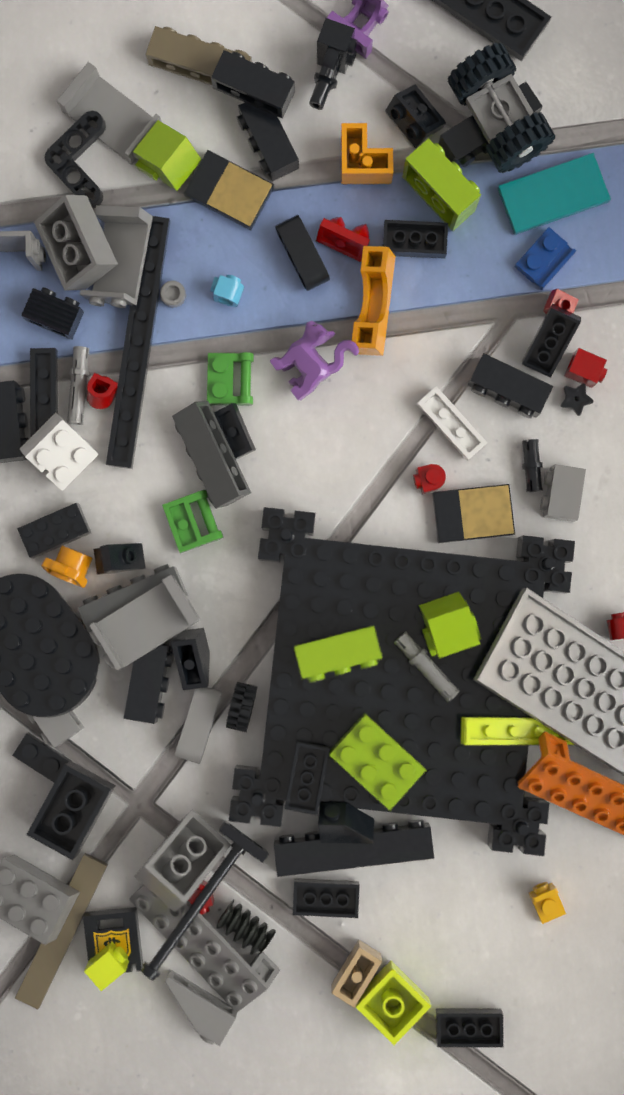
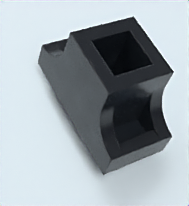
M142 543L108 544L93 549L97 575L146 568Z

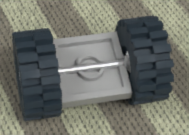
M493 43L491 47L487 45L483 50L475 51L474 55L466 57L463 63L460 62L456 66L457 69L451 71V75L448 76V83L459 103L468 106L489 143L486 146V151L499 173L510 172L514 168H519L522 164L530 162L533 157L540 155L541 151H545L548 145L554 142L555 134L542 112H533L513 76L517 68L502 43Z

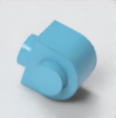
M233 275L215 277L211 286V292H214V301L231 307L238 306L244 290L241 279Z

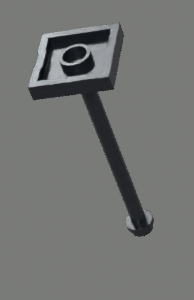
M226 820L219 828V831L233 841L231 844L233 848L150 963L144 962L141 972L152 981L161 975L158 969L241 854L244 855L247 851L263 863L269 855L267 850Z

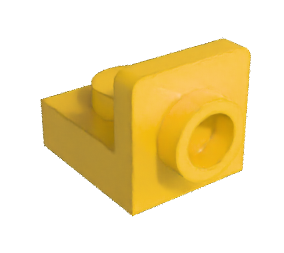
M543 882L533 887V891L528 893L542 924L566 914L559 898L558 890L553 883Z

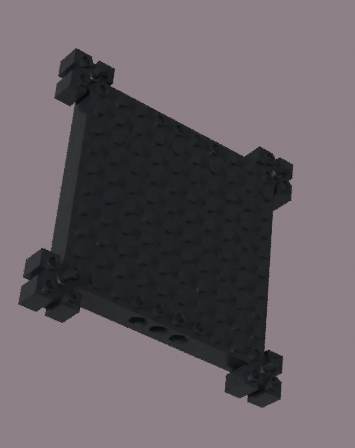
M264 507L261 528L262 530L269 531L268 539L260 538L258 559L280 563V555L285 556L260 775H256L257 767L235 766L232 789L240 790L239 796H233L231 799L229 821L250 824L251 816L261 817L260 825L281 827L284 801H286L297 741L328 746L331 750L358 719L366 713L424 766L426 771L394 807L388 810L329 755L320 802L348 803L357 809L490 823L487 845L492 851L513 853V845H519L518 849L523 854L544 856L546 834L539 830V824H548L550 803L541 798L524 797V790L518 787L519 780L526 774L529 745L461 744V717H530L475 682L474 678L522 588H528L542 598L544 591L563 594L570 593L572 572H566L564 569L565 563L573 562L575 541L552 539L549 540L548 546H544L543 537L520 536L518 537L516 558H524V561L305 538L306 535L314 534L316 513L295 511L294 518L285 517L284 509ZM459 592L468 604L470 612L475 616L481 636L480 644L439 658L438 655L431 657L422 629L427 627L419 605ZM374 626L382 656L381 659H377L378 665L363 669L360 664L350 666L351 672L335 675L334 671L324 673V679L309 682L308 678L302 679L294 646ZM407 631L421 649L425 648L429 658L460 690L449 702L444 699L415 665L412 666L408 662V657L394 644V641L400 635H403L404 632Z

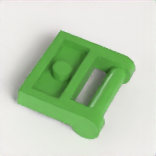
M208 353L207 401H209L210 405H229L231 403H236L238 406L253 405V396H251V363L254 362L253 353ZM234 363H241L240 396H233Z
M201 490L162 505L179 553H184L224 538L222 531L217 528L207 500V490ZM198 503L209 533L208 535L201 536L190 504Z

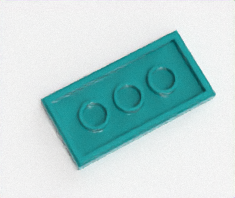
M594 153L499 185L497 188L514 235L603 205L611 200Z

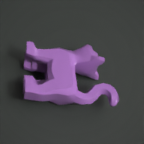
M309 321L306 323L303 337L294 342L282 358L274 357L270 362L276 370L282 369L283 372L295 366L302 375L289 381L290 385L293 386L290 391L297 400H302L311 394L320 382L341 369L346 350L355 356L358 355L359 348L356 343L351 340H343L338 343L334 350V362L328 364L315 348L327 342L335 333L333 331L328 332L322 325L314 321Z

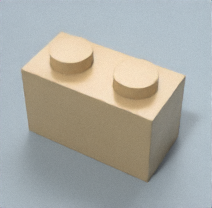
M358 939L333 980L331 993L352 1007H355L382 963L381 953Z

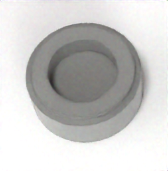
M168 281L161 287L160 297L166 306L176 308L184 303L186 291L181 283Z

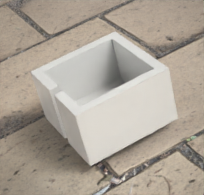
M57 413L20 448L23 455L62 491L98 455L96 450Z

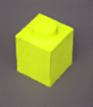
M111 942L88 961L84 973L100 991H103L126 971L129 963L128 955L122 947H117Z

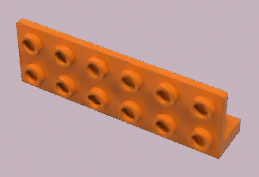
M544 731L538 738L541 758L519 780L518 787L624 835V785L571 761L567 741Z

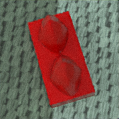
M335 217L330 220L324 218L319 226L316 241L361 262L363 246H368L370 241L369 230L366 224L348 230L345 228L342 217Z

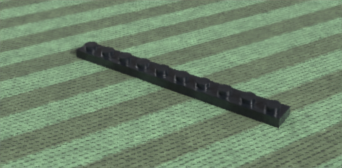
M152 217L137 305H130L106 459L107 466L133 469L168 241L169 218Z

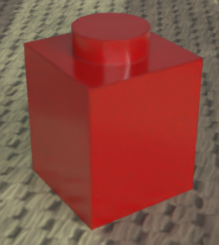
M578 348L573 353L564 376L592 388L598 382L602 383L608 370L604 368L607 359Z

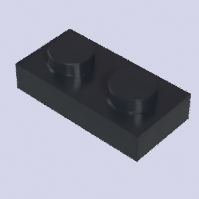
M231 403L214 412L236 460L256 450L236 403Z
M26 733L12 755L54 783L63 766L72 761L30 733Z

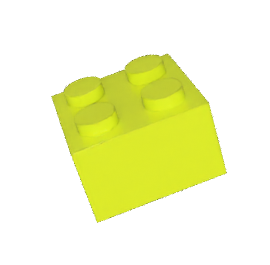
M392 960L370 981L356 1004V1008L393 1045L431 1007L429 997Z

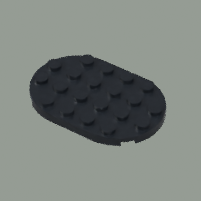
M11 574L0 577V693L11 706L30 716L52 718L71 712L87 699L96 684L98 665L100 664L97 645L83 623L51 584L29 574Z

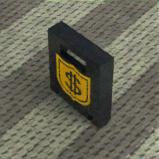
M136 907L84 913L83 922L88 961L113 942L117 947H122L128 955L129 963L124 973L133 971L132 963H136L137 972L143 969ZM123 918L124 926L99 929L100 920Z

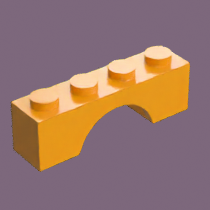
M363 246L360 270L363 280V302L359 318L354 322L352 341L358 346L359 355L383 356L396 258L389 247Z

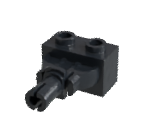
M325 18L317 40V64L322 67L320 73L315 72L314 82L316 85L309 101V105L318 110H323L330 90L337 87L336 77L338 72L345 74L348 65L353 66L357 54L355 49L358 40L354 39L355 28Z

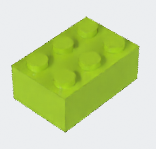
M429 138L405 158L403 179L444 223H448V227L452 231L475 212L481 197L480 189L472 180L468 181L462 175L463 172L460 166L454 161L450 162L445 156L443 148L438 143H433Z
M374 626L294 646L302 679L308 678L309 682L324 679V673L334 671L335 675L351 672L350 666L360 664L362 669L378 665L377 659L382 658Z
M366 713L358 719L329 751V755L388 810L394 807L426 771L424 766Z

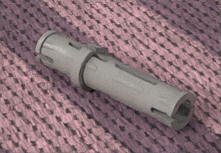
M83 346L73 347L72 369H69L71 386L67 423L83 425L87 377L90 374V371H88L90 348Z
M407 631L394 641V644L408 657V662L412 666L415 665L447 702L459 693L460 690L429 658L425 648L421 649Z

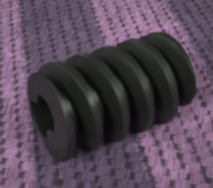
M233 899L219 918L216 928L219 930L224 925L227 926L224 935L227 936L235 932L234 942L241 938L244 939L241 948L244 949L248 945H252L250 954L253 955L257 951H260L261 954L274 937L276 930L271 929L266 933L268 924L264 922L258 926V916L249 920L251 911L246 910L241 914L243 905L239 903L232 907Z

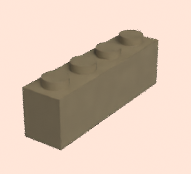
M157 26L153 30L145 54L150 66L212 85L211 76L224 50L230 53H240L246 60L252 62L251 56L242 50L232 51L217 42H211L210 44L201 41L195 35L188 34L185 36L177 33L170 27L160 28Z

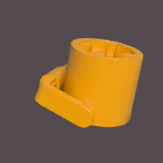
M61 545L55 561L46 557L41 566L50 575L84 588L87 584L85 576L93 558Z

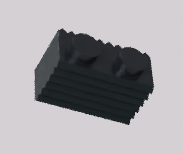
M42 287L41 291L33 288L21 316L29 323L73 340L84 314V311L79 307L80 303L69 297H65L64 300L55 297V292Z

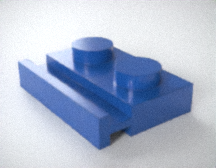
M548 227L514 267L532 283L538 285L542 291L577 250L572 249L562 237Z

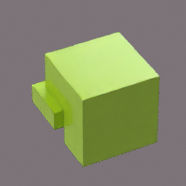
M157 120L133 151L139 159L135 164L139 171L155 181L160 177L163 183L178 191L202 160L186 136Z
M459 592L419 605L427 627L422 629L431 657L438 655L439 658L480 644L481 636L475 616L470 612L468 604Z

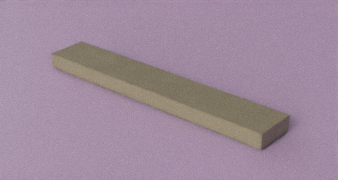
M86 853L83 855L69 886L80 893L57 939L46 945L40 944L15 999L36 1009L40 1008L81 923L83 915L108 866L107 863Z

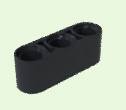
M299 215L275 225L279 239L305 290L309 291L329 281V274Z

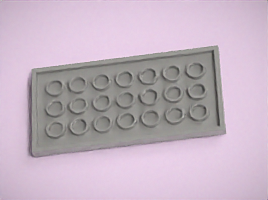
M522 588L479 668L474 681L624 776V651L528 588Z

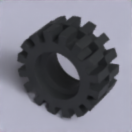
M241 682L236 683L228 712L226 728L247 732L256 698L257 686Z

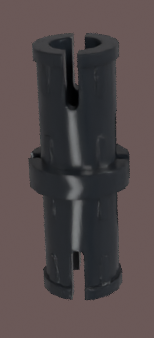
M538 439L522 441L524 452L522 469L525 470L526 492L543 491L541 480L543 462H540Z

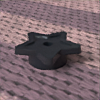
M584 383L577 388L564 386L563 388L566 396L561 403V407L573 410L577 416L581 415L584 406L594 402L586 394V384Z

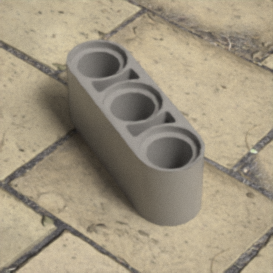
M208 687L195 689L175 757L198 764L201 763L221 700V691Z

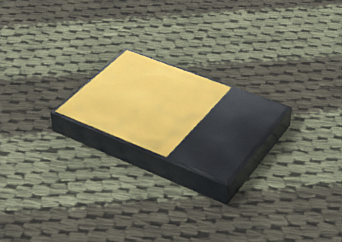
M207 150L188 184L184 196L251 231L275 186L262 177Z
M509 484L432 493L438 543L515 535Z

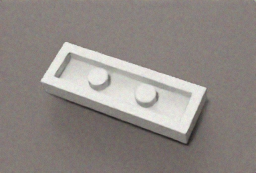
M437 386L417 403V406L467 461L487 444V441Z

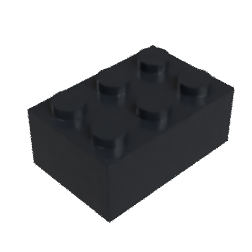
M72 761L66 763L26 835L73 860L79 855L116 785Z

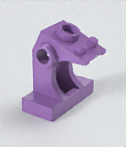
M352 0L354 7L346 17L342 18L334 11H331L327 17L355 28L354 39L358 40L355 51L365 59L372 52L373 40L368 35L378 23L382 24L389 13L387 10L389 5L384 0ZM360 13L369 19L362 29L353 23Z

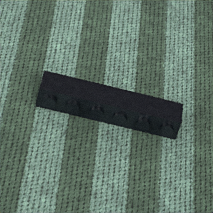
M422 819L408 821V825L398 826L396 822L382 824L383 828L374 829L373 844L320 843L318 831L305 833V837L294 838L292 834L279 836V840L274 841L277 877L434 859L431 827L429 823H424Z

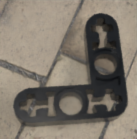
M88 111L83 114L48 148L44 156L49 168L75 195L87 196L81 189L84 185L92 193L94 192L96 198L94 200L88 198L92 208H96V205H101L104 198L103 192L75 160L106 129V122L97 111ZM89 121H97L98 127H90ZM81 128H83L85 132H87V134L89 135L87 138L83 134V132L80 131ZM75 135L80 136L82 139L80 146L77 148L70 147V138ZM63 146L71 153L70 155L62 149ZM53 156H60L61 163L54 162ZM72 171H78L80 173V180L74 184L69 183L68 175Z

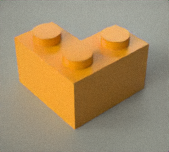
M341 123V184H392L393 148H367V123Z

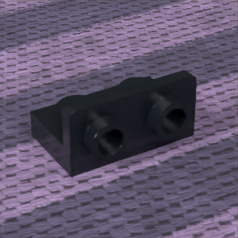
M416 84L395 94L386 108V113L415 148H418L425 138L443 129L447 123Z

